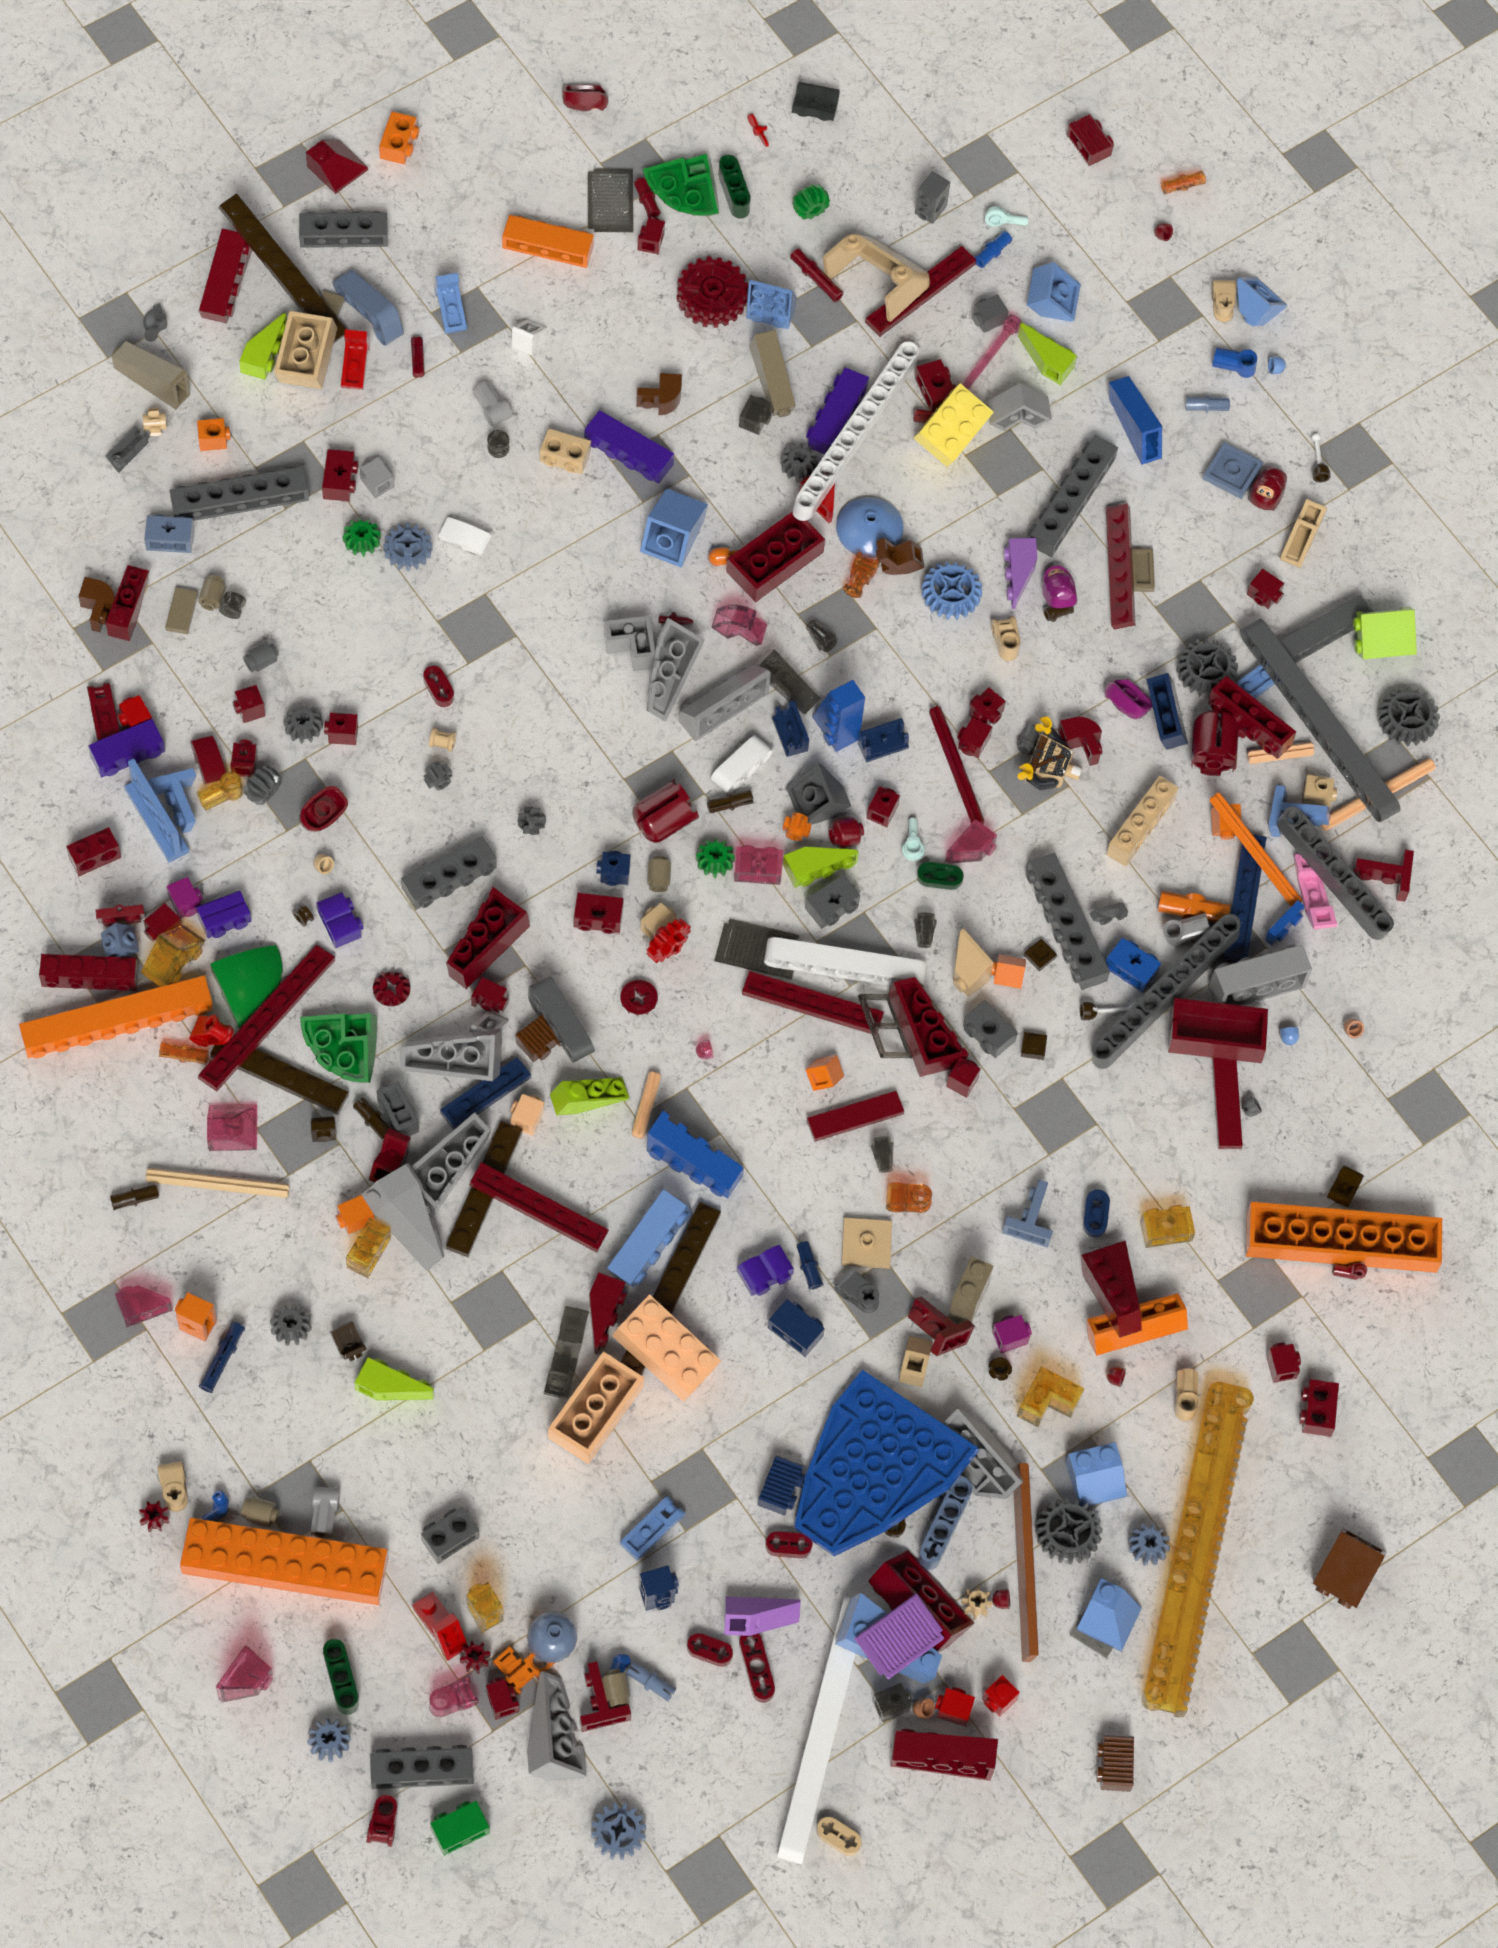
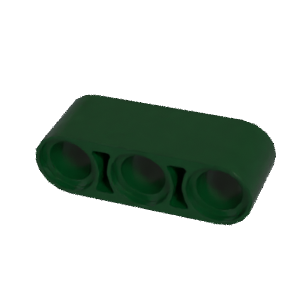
M724 155L719 161V180L731 214L735 218H745L750 212V193L737 158L733 155Z
M330 1639L324 1644L323 1656L334 1699L339 1712L351 1715L357 1711L359 1699L348 1655L342 1641ZM332 1649H339L341 1654L336 1658H332L328 1655V1652ZM339 1672L348 1675L346 1680L340 1682L335 1680L334 1677ZM345 1696L354 1698V1702L350 1705H343L340 1701Z

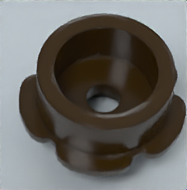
M1003 1357L993 1359L989 1363V1375L993 1379L997 1378L999 1381H1004L1012 1373L1011 1364Z

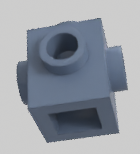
M115 923L101 933L106 957L131 958L139 952L134 926Z

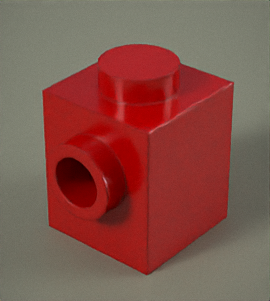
M140 695L126 698L119 704L120 713L117 716L123 727L127 726L129 729L152 719Z
M1001 1675L985 1690L982 1700L991 1712H995L1000 1717L1018 1700L1020 1692Z
M946 1688L944 1695L939 1694L935 1709L939 1710L937 1718L966 1727L975 1697L967 1695L966 1691L960 1688Z

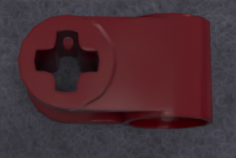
M382 1795L375 1801L366 1843L374 1841L385 1843L388 1847L393 1846L398 1806L392 1796ZM390 1803L393 1805V1810L389 1814L381 1813L379 1808L382 1804Z

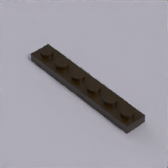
M226 1044L215 1045L210 1053L211 1057L214 1058ZM256 1049L238 1068V1070L336 1115H339L349 1097L348 1091Z
M500 1121L482 1163L505 1175L522 1136L523 1129ZM471 1187L447 1242L446 1250L469 1258L494 1198Z

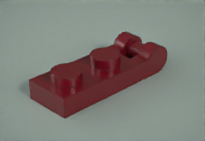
M110 682L103 683V686L94 687V685L87 686L97 741L119 733ZM105 695L103 698L96 699V696Z

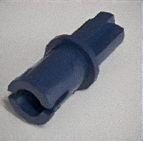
M808 1241L798 1243L796 1247L802 1262L800 1269L804 1272L808 1289H818L824 1285L818 1269L819 1262L814 1260Z

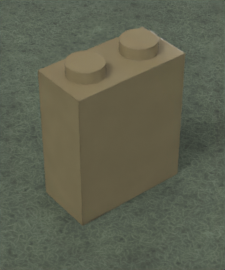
M971 1256L952 1298L948 1315L949 1319L958 1323L967 1320L971 1323L973 1322L989 1286L993 1265Z

